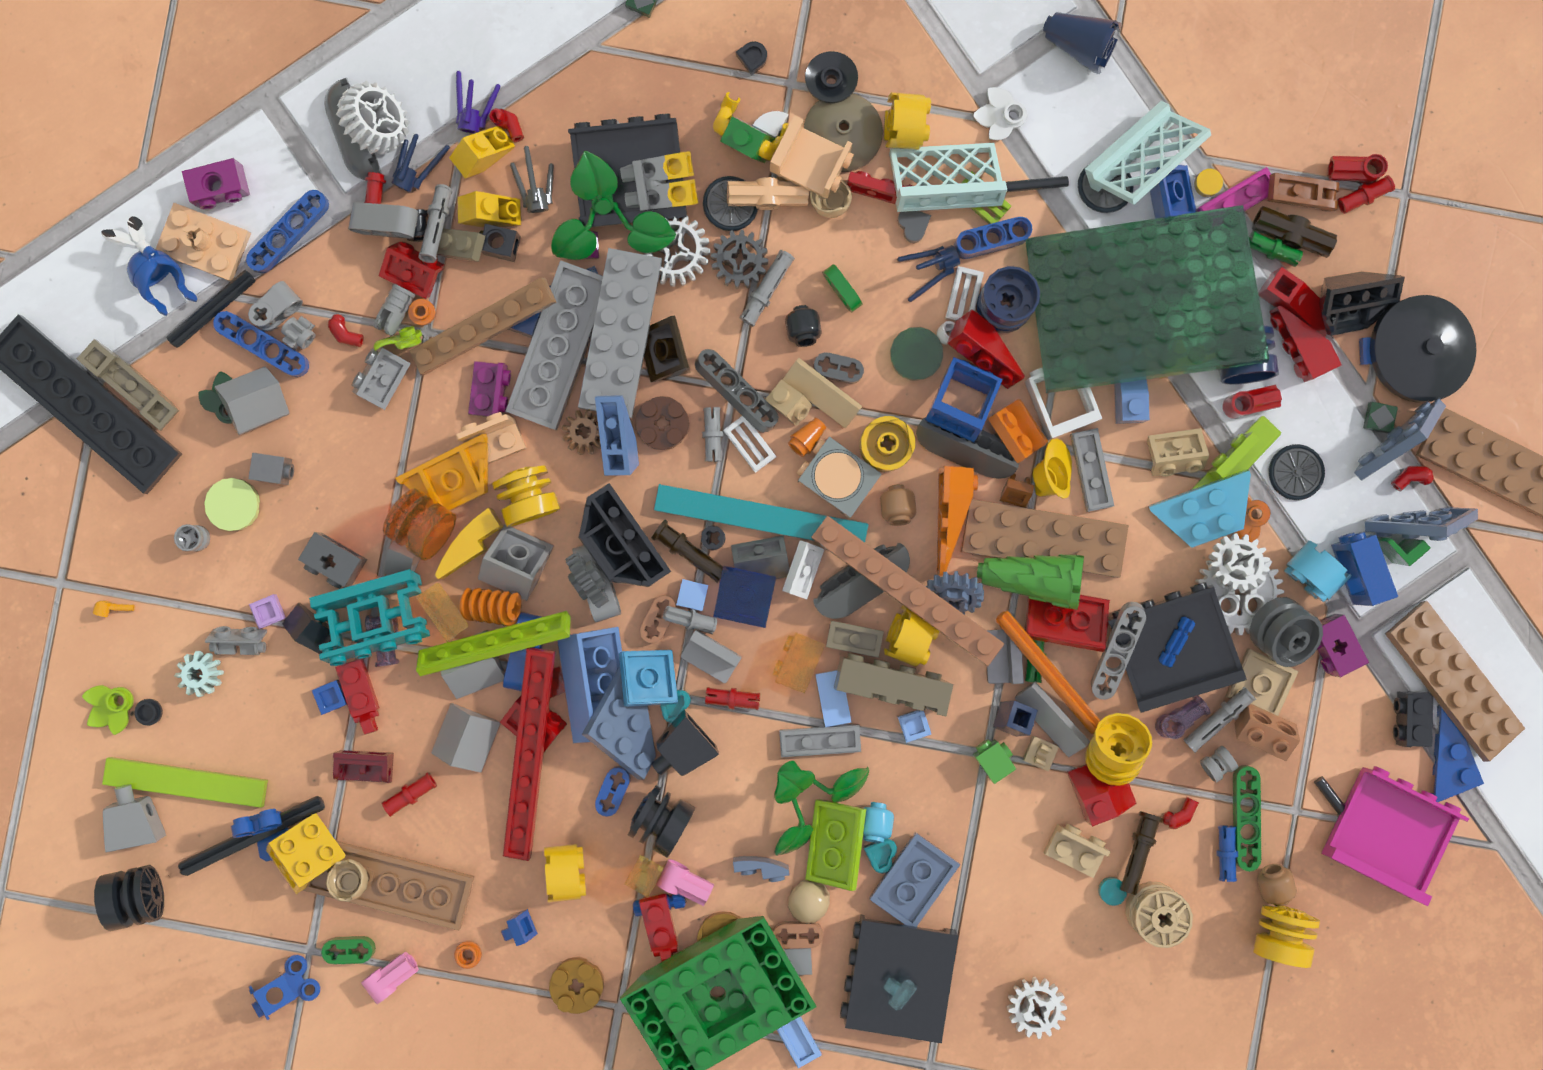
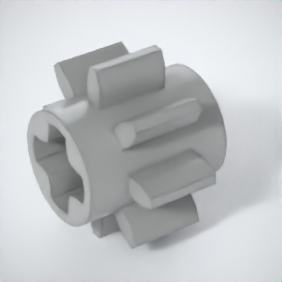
M302 316L298 320L292 317L286 321L281 329V333L285 335L282 341L294 350L298 347L306 349L315 339L316 334L311 331L315 325Z

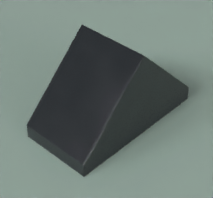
M301 603L295 606L282 623L295 642L318 654L322 653L319 650V645L331 642L329 625L326 622L315 620L314 613Z

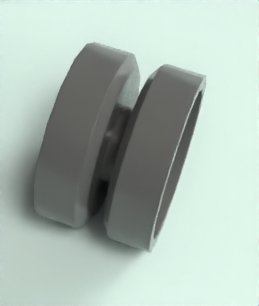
M1280 597L1267 602L1257 611L1252 619L1249 633L1254 645L1262 652L1267 653L1274 662L1283 667H1294L1305 662L1315 653L1322 640L1323 627L1317 617L1304 610L1296 601L1288 597Z

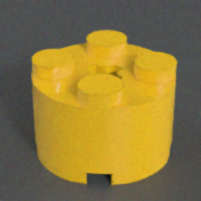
M891 92L887 100L888 103H892L891 109L885 110L884 140L888 141L885 146L886 148L919 150L923 146V142L929 140L930 125H926V114H929L931 110V98H926L920 94Z
M894 416L879 417L873 420L861 435L859 443L861 456L867 464L877 471H895L910 460L915 449L914 433L899 418ZM884 438H887L888 442L893 441L894 443L890 447V451H887L885 447L880 445Z
M902 605L901 609L904 612L902 615L896 613L887 633L886 641L890 642L889 649L884 648V654L915 667L919 664L925 665L930 657V650L928 649L931 641L937 639L939 631Z
M577 844L544 847L548 902L581 899V896H586L585 873L579 874V869H584L583 847H577Z

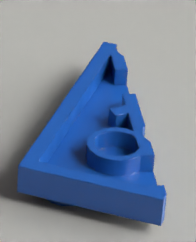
M1438 705L1439 729L1438 734H1435V764L1433 765L1432 775H1435L1434 793H1431L1438 797L1436 802L1443 801L1484 784L1467 740L1442 707Z

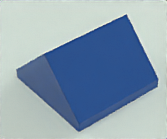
M1178 165L1150 190L1156 226L1198 217L1188 166ZM1160 167L1152 168L1146 175L1156 173Z

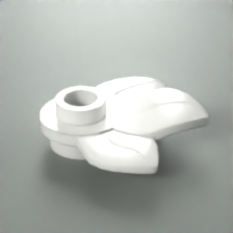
M992 87L987 90L989 104L979 108L973 117L980 125L990 128V140H1003L1011 134L1013 129L1019 128L1025 123L1027 110L1023 104L1013 100L1009 91ZM1015 112L1018 118L1012 120L1009 117V113Z

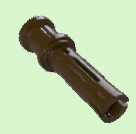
M664 520L651 539H657L670 549V553H678L718 583L727 569L689 542L686 534H680L668 525L667 520Z
M1142 811L1139 812L1141 818L1137 831L1132 835V840H1134L1133 849L1119 889L1133 895H1137L1151 846L1154 847V844L1156 845V832L1159 823L1163 822V818Z

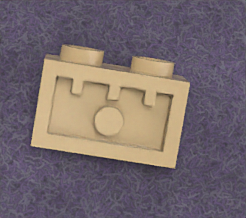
M1201 428L1148 436L1147 444L1153 462L1152 476L1161 475L1166 477L1186 471L1195 473L1205 468L1209 453Z
M1068 823L1065 827L1057 824L1044 854L1094 878L1104 856H1109L1110 851L1104 847L1106 842L1092 835L1087 839L1080 835V829Z

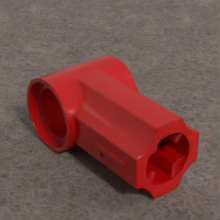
M1372 154L1369 157L1332 156L1328 165L1327 176L1329 181H1359L1362 184L1368 185L1377 181L1387 172L1388 162L1385 157L1379 154ZM1368 164L1374 166L1376 174H1371L1367 170Z
M1276 385L1240 391L1224 400L1222 405L1223 411L1228 417L1236 419L1245 415L1280 408L1282 396ZM1236 399L1241 401L1243 405L1242 411L1235 407Z

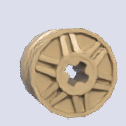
M1148 881L1139 885L1137 895L1129 894L1126 901V917L1133 929L1147 943L1156 947L1170 948L1180 944L1188 936L1192 928L1193 914L1185 899L1171 887L1161 882ZM1160 913L1166 916L1164 920L1158 918Z

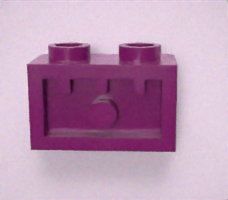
M474 361L469 415L488 417L499 412L506 413L508 397L504 396L505 387L509 386L511 381V370H508L506 364Z

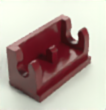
M339 750L333 753V779L392 782L394 753Z

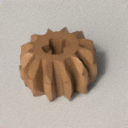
M577 410L575 411L576 420L570 416L566 418L571 423V426L563 425L562 430L570 432V434L564 435L562 439L565 442L571 441L568 449L571 451L578 446L577 453L579 455H583L585 447L589 454H594L592 445L595 444L596 447L601 449V444L597 441L600 438L597 415L591 419L592 411L586 410L583 418L582 413ZM583 426L591 429V434L587 433L589 437L586 439L578 435L579 431L582 432L580 428Z

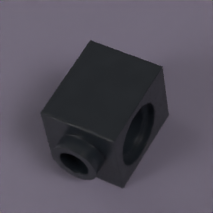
M485 224L484 231L481 230L479 232L485 235L482 253L486 256L515 262L521 239L519 233L515 230ZM496 237L504 238L501 247L492 248V241Z

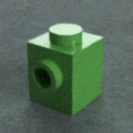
M987 739L976 747L977 752L973 756L992 783L996 784L1016 770V767L1010 760L1013 754L1004 742L999 744L995 739L991 742Z

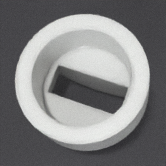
M946 321L938 328L937 337L941 343L948 345L947 342L950 336L947 335V332L951 334L955 325L954 322Z

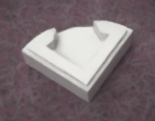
M780 111L765 113L754 122L753 127L776 138L779 136L782 125L786 123L789 114Z

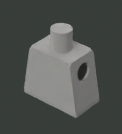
M131 784L114 788L117 802L103 809L105 852L155 843L166 835L152 799L149 796L134 798Z

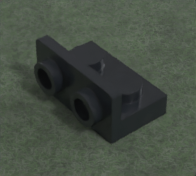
M1397 691V698L1394 700V711L1397 716L1396 724L1393 728V737L1396 740V745L1410 748L1412 746L1432 747V694L1429 692Z

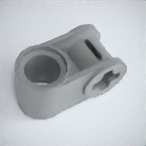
M280 281L273 285L260 300L251 306L248 316L250 321L263 331H273L289 316L294 314L302 306L303 301L284 281ZM264 313H266L265 315L267 317L265 321H263L264 319L262 317Z

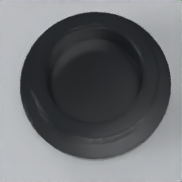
M154 699L140 701L134 711L136 720L145 726L156 724L160 721L163 714L162 706Z

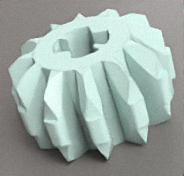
M195 651L194 655L186 654L184 656L185 662L177 664L178 668L182 670L174 675L176 678H182L177 687L184 688L187 686L186 694L192 695L195 693L197 697L204 696L205 692L208 694L215 691L214 686H219L222 683L217 676L223 675L224 671L217 670L216 668L220 665L221 661H212V653L204 655L202 651ZM199 669H201V671H202V675H199V677H202V678H198L197 675H196V673H199V672H200V671H197V670H199Z

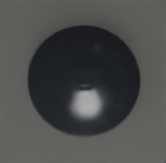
M1413 296L1390 306L1376 322L1371 335V362L1379 380L1390 392L1412 402H1431L1452 395L1467 381L1476 360V339L1467 317L1454 304L1437 296Z

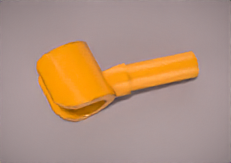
M103 600L95 603L92 613L97 616L108 617L110 610L134 611L135 605L116 604Z

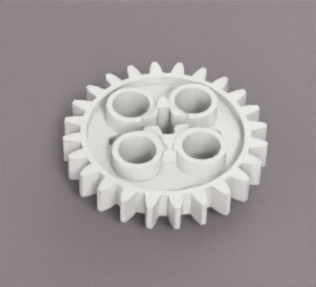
M1224 557L1222 558V564H1223V566H1224V564H1225V558H1224ZM1211 560L1206 561L1207 566L1213 563ZM1246 560L1235 562L1232 567L1242 565ZM1270 560L1264 566L1269 568L1272 561ZM1200 569L1199 572L1204 576V579L1195 580L1198 584L1206 582L1207 586H1214L1220 606L1223 599L1227 598L1230 601V609L1227 612L1222 610L1230 634L1235 628L1236 635H1243L1244 629L1247 634H1250V625L1257 611L1267 602L1277 598V595L1284 593V590L1277 589V585L1282 583L1283 579L1274 578L1279 571L1278 569H1271L1266 575H1263L1266 580L1261 584L1257 583V588L1252 591L1248 588L1246 592L1240 595H1235V591L1229 592V585L1221 588L1219 586L1221 579H1212V576L1216 573L1215 570ZM1252 598L1257 602V608L1254 612L1248 609V602ZM1239 609L1241 610L1240 616L1237 614Z

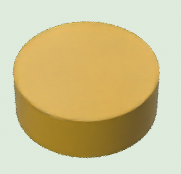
M1215 169L1201 171L1194 181L1196 192L1203 197L1214 196L1223 186V178Z

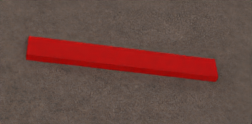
M532 647L526 649L503 857L525 861L531 859L556 651Z

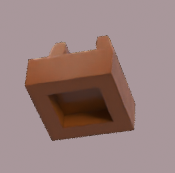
M1014 473L1008 478L1001 492L1000 501L1026 508L1033 494L1034 485L1030 484L1029 477H1026L1024 482L1015 480L1016 474Z

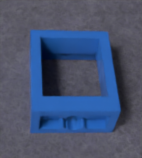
M953 357L925 420L974 442L982 431L1003 379L989 371L981 370L965 360ZM951 378L986 394L977 418L942 402Z
M1353 532L1338 537L1340 542L1332 544L1331 547L1336 560L1348 570L1346 573L1351 574L1345 586L1352 605L1374 606L1397 598L1398 594L1377 536L1365 535V532L1357 534Z

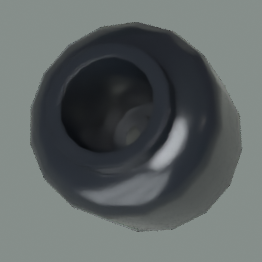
M799 305L787 314L785 323L788 339L798 347L814 345L822 334L818 312L806 305Z

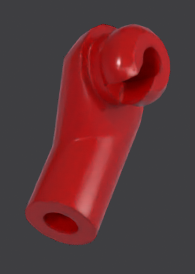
M498 108L491 110L489 114L491 122L508 130L512 142H519L524 139L520 123L514 113Z
M335 314L328 320V329L337 342L356 347L362 346L363 334L349 332L345 327V318L342 315Z
M1408 466L1391 482V485L1400 492L1412 481L1429 485L1434 479L1433 472L1426 466Z
M1186 797L1179 812L1175 814L1170 811L1165 812L1163 824L1175 830L1189 824L1199 802Z

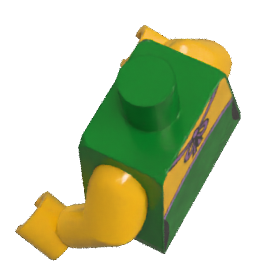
M727 92L713 123L714 131L722 136L720 141L763 163L766 160L771 161L789 124L784 123L782 125L780 135L776 138L766 134L732 115L740 103V97H738L737 101L729 98L730 92Z

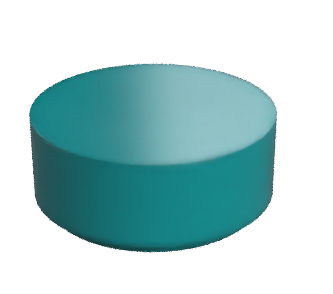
M1108 877L1101 881L1098 893L1106 904L1116 906L1125 900L1127 892L1119 890L1122 881L1116 877Z

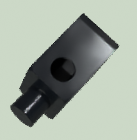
M684 709L657 740V749L662 755L651 764L661 776L671 767L681 776H684L718 756L719 751L717 745Z

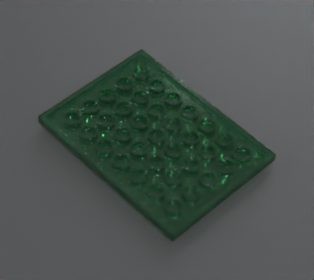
M1243 205L1176 215L1175 217L1165 219L1162 217L1032 237L1025 241L1029 272L1037 280L1040 289V300L1035 309L1046 393L1267 363L1269 361Z

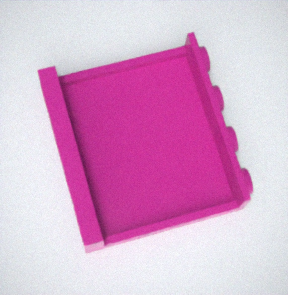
M1374 766L1373 769L1362 767L1344 804V811L1339 815L1321 854L1416 902L1428 906L1432 896L1425 892L1459 820L1468 822L1469 818L1460 814L1461 808L1448 802L1442 805L1436 802L1437 796L1424 790L1418 793L1412 790L1413 784L1398 778L1395 781L1389 778L1390 773L1377 766Z

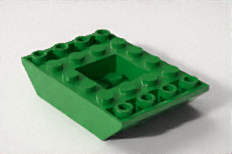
M764 916L741 918L731 922L643 972L620 997L622 1004L663 1070H707L817 1007ZM720 986L724 988L725 992L720 997H714L710 994L711 989Z

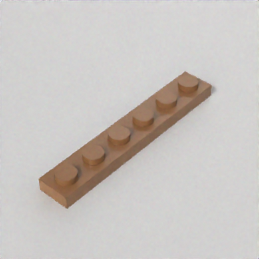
M541 277L409 351L420 375H426L557 302L546 278Z

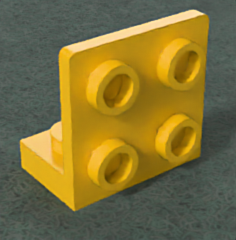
M316 813L269 842L266 852L296 894L304 890L307 884L314 878L334 866L336 862L345 858V853Z

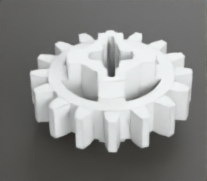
M1236 533L1230 539L1225 536L1220 540L1221 544L1217 543L1214 545L1213 550L1215 552H1212L1208 557L1214 562L1208 566V569L1216 571L1212 579L1220 578L1222 580L1219 585L1221 588L1227 584L1229 585V592L1235 591L1238 587L1240 593H1244L1248 588L1251 591L1258 587L1257 583L1261 584L1266 580L1263 575H1266L1270 569L1264 566V564L1268 563L1270 558L1262 556L1266 551L1265 547L1260 549L1256 547L1259 540L1256 539L1251 543L1249 542V535L1246 534L1239 539ZM1223 557L1225 558V564H1224V566H1223V564H1222V558H1223ZM1246 560L1242 565L1232 567L1235 562Z
M1033 977L1031 984H1028L1023 979L1022 988L1016 985L1013 987L1016 995L1008 996L1013 1004L1008 1005L1007 1010L1010 1013H1014L1009 1018L1012 1023H1017L1015 1027L1019 1032L1025 1028V1034L1029 1038L1033 1032H1035L1038 1039H1041L1042 1032H1046L1050 1037L1052 1036L1050 1029L1054 1027L1059 1030L1058 1020L1065 1021L1066 1019L1064 1014L1061 1013V1011L1067 1010L1066 1004L1061 1002L1065 997L1062 992L1056 993L1058 987L1055 984L1049 987V982L1046 978L1039 983L1037 978ZM1035 991H1042L1045 994L1040 995L1035 993ZM1025 997L1024 1003L1020 1005L1022 999ZM1033 999L1039 1004L1041 1016L1035 1012ZM1053 1010L1051 1017L1048 1019L1050 1012ZM1032 1020L1038 1022L1039 1024H1031L1028 1022Z

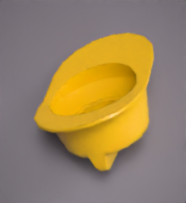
M1057 438L1050 440L1045 450V458L1033 469L1035 494L1039 497L1057 495L1064 499L1070 495L1072 459L1067 446L1062 440Z

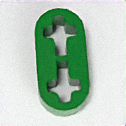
M832 264L822 272L829 285L851 313L863 305L855 290L836 265Z
M366 936L334 937L324 944L321 954L323 959L329 964H361L367 962L374 955L376 947L374 941ZM361 943L363 948H368V951L363 956H361L360 951H352V949L359 947ZM334 944L336 945L337 949H345V951L340 952L337 955V957H335L334 952L329 951V949L332 948Z

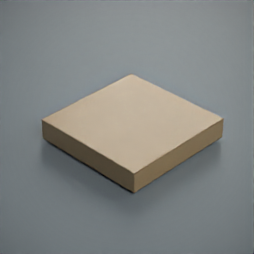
M1247 648L1241 661V666L1247 680L1230 685L1225 697L1231 699L1245 687L1256 698L1251 704L1278 716L1299 671L1278 665L1271 658Z

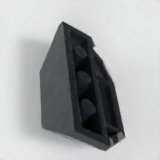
M1355 272L1324 278L1319 305L1327 335L1333 336L1368 329L1380 318L1385 310L1400 301L1405 277L1392 274Z
M610 483L586 498L578 538L609 582L650 587L671 572Z

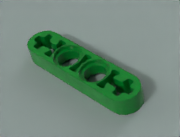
M1241 765L1233 772V826H1236V851H1238L1236 865L1250 872L1256 870L1262 860L1261 778L1255 768ZM1246 771L1253 776L1247 782V788L1253 790V793L1240 792V789L1246 790V783L1241 780V776H1244ZM1250 797L1254 803L1253 808L1248 812H1243L1240 803L1242 799ZM1246 824H1251L1254 833L1250 838L1245 839L1241 836V828ZM1241 843L1254 844L1253 847L1248 846V853L1253 856V860H1249L1248 865L1241 860L1242 857L1247 855V848L1241 846Z

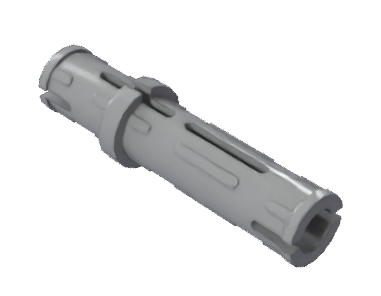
M444 184L435 186L433 201L427 210L429 218L419 253V259L427 263H434L437 259L436 256L444 222L449 216L448 204L452 189Z
M783 250L779 251L755 292L751 293V299L739 317L743 322L754 327L764 308L770 305L769 300L795 259L791 254Z
M1243 687L1228 702H1222L1220 709L1183 740L1196 753L1199 748L1233 719L1236 721L1239 718L1238 714L1255 701L1256 698Z

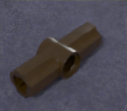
M1265 206L1259 209L1252 223V229L1282 240V244L1294 249L1302 248L1325 258L1330 256L1337 243L1336 234L1310 225L1311 222L1307 218L1299 215L1287 216Z

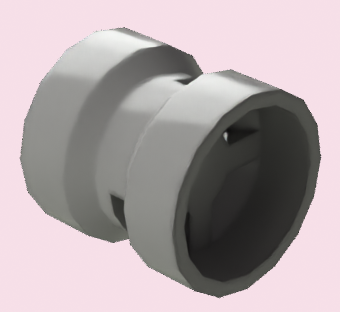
M186 524L176 530L174 541L177 547L183 551L198 552L207 548L210 543V534L203 526Z
M1223 746L1217 748L1215 754L1211 757L1206 756L1200 760L1202 768L1215 783L1222 780L1225 773H1232L1238 768V764L1233 756Z

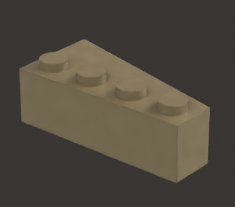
M848 653V658L840 656L834 689L871 699L876 697L879 698L878 700L900 705L902 703L907 707L921 711L929 709L936 712L937 715L947 716L954 684L941 679L942 674L926 671L925 675L916 674V668L900 665L898 670L890 668V662L874 659L873 664L863 662V656Z

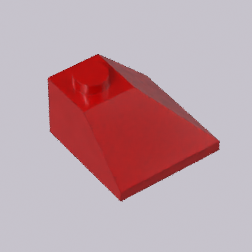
M1087 764L1067 771L1085 821L1092 827L1120 816L1137 804L1129 783L1120 786L1104 783L1090 772Z

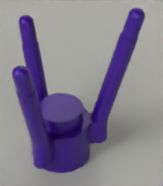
M457 71V129L475 134L479 132V128L485 129L487 117L501 86L499 84L495 85L480 117L478 110L471 109L474 80L470 79L468 82L466 107L463 108L461 71Z

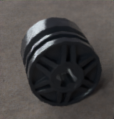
M655 785L654 789L643 798L631 819L632 822L628 836L634 838L638 829H643L645 832L639 842L643 844L650 835L655 836L652 850L668 858L696 807L682 799L673 808L667 806L671 793L667 792L662 802H660L656 798L662 788Z
M145 865L128 869L126 873L118 871L99 876L94 889V903L98 919L104 929L115 931L128 928L133 923L141 925L160 920L164 911V891L160 876L153 866Z

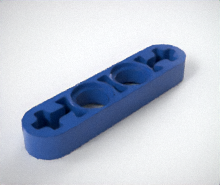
M318 190L307 191L248 252L246 257L248 266L258 273L269 272L329 209L327 197ZM311 199H319L320 207H312ZM301 209H306L312 216L309 218ZM296 215H300L304 219V223L299 229H293L290 224L291 219ZM278 234L284 235L285 244L281 248H274L272 245L274 236ZM267 246L268 249L275 252V254L272 256L268 253L267 250L264 249V247ZM258 255L263 257L264 265L257 264L258 261L255 258Z
M222 311L215 316L213 326L219 334L291 376L301 377L308 372L309 361L301 353L231 312ZM223 320H230L231 324L239 327L238 331L235 332L230 328H225V325L222 324ZM249 330L255 331L257 335L256 341L251 345H247L244 342V334ZM271 344H277L279 347V354L275 358H269L266 354L267 347ZM286 356L295 361L299 359L298 363L301 365V368L293 369L291 364L283 360Z

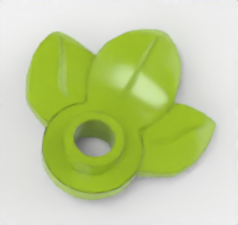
M414 326L399 330V335H393L376 341L374 343V350L376 351L388 344H395L398 349L416 346L422 342L420 338L422 332L418 329L415 330Z
M100 685L90 688L82 695L86 702L94 706L87 721L88 726L104 727L108 725L113 735L120 733L126 728L129 722L128 711L134 703L133 695L127 688L117 687L110 689ZM119 696H122L124 699L122 705L117 701Z

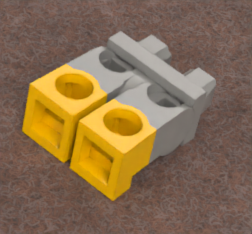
M690 151L632 161L633 164L620 168L623 182H636L637 191L625 193L627 208H640L641 211L698 204L695 179L666 183V180L694 176Z

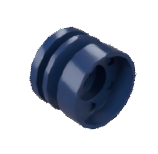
M1007 266L997 269L989 276L978 296L976 306L978 314L991 323L997 332L1010 333L1018 330L1026 324L1039 304L1040 289L1037 280L1030 272L1020 267ZM1003 300L1004 303L1009 301L1010 306L1008 307L1007 304L1002 306L1001 301Z
M1243 326L1222 332L1215 337L1217 346H1221L1217 349L1218 356L1230 358L1218 364L1221 383L1248 384L1268 380L1279 375L1277 356L1264 354V352L1276 347L1275 341L1270 340L1274 337L1273 327Z

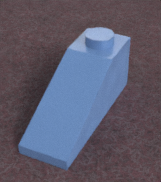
M1141 343L1113 344L1116 424H1128L1149 421V391Z
M623 395L596 396L595 404L604 476L631 475L639 466L636 437Z

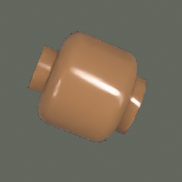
M892 485L888 491L881 495L882 517L890 525H906L915 517V495L913 491L905 489L904 485Z
M1270 864L1265 866L1258 874L1257 882L1262 899L1267 903L1275 906H1285L1295 898L1297 889L1291 870L1283 867L1281 864Z

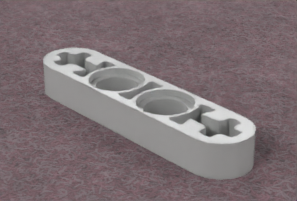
M1128 602L1120 609L1106 643V650L1102 653L1092 677V691L1099 699H1109L1116 693L1145 624L1146 614L1144 608L1137 602ZM1135 610L1137 611L1139 618L1134 617L1132 619L1131 629L1130 627H1128L1129 617L1127 613L1132 614ZM1126 633L1130 635L1129 643L1125 645L1116 643L1115 640L1119 634ZM1110 657H1117L1121 660V664L1117 668H1109L1106 666V661ZM1105 674L1109 675L1107 679L1109 688L1105 687L1103 690H1100L1098 684L1102 685L1106 679Z

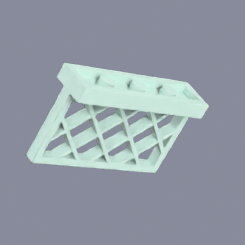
M1160 101L1085 168L1090 187L1098 192L1104 189L1135 205L1211 136V131L1209 128L1171 112L1169 104ZM1174 123L1179 125L1177 129L1168 130ZM1198 134L1193 139L1184 140V135ZM1179 136L1178 142L1164 144V139ZM1160 140V145L1149 147L1154 141ZM1179 150L1175 156L1164 158V152ZM1160 154V159L1145 161V156ZM1141 157L1140 163L1130 164L1135 158ZM1160 167L1156 173L1145 175L1146 169ZM1141 171V176L1126 179V173ZM1116 175H1121V180L1110 182ZM1141 184L1134 193L1126 191V187Z
M994 143L921 147L919 150L890 149L889 156L897 195V212L1002 206L1007 186L1006 181H1002ZM989 152L990 159L984 163L975 155L977 153ZM952 154H959L965 160L959 165L949 157ZM932 155L939 161L932 166L924 161L923 158ZM897 157H907L913 162L906 168L898 162ZM969 162L980 168L975 175L964 168ZM943 163L954 170L949 177L938 170ZM917 165L928 171L923 178L912 172ZM986 172L994 178V181L984 182L979 177ZM959 173L970 181L958 184L953 179ZM934 175L943 183L941 185H931L927 180ZM907 176L917 184L915 186L902 187V180Z

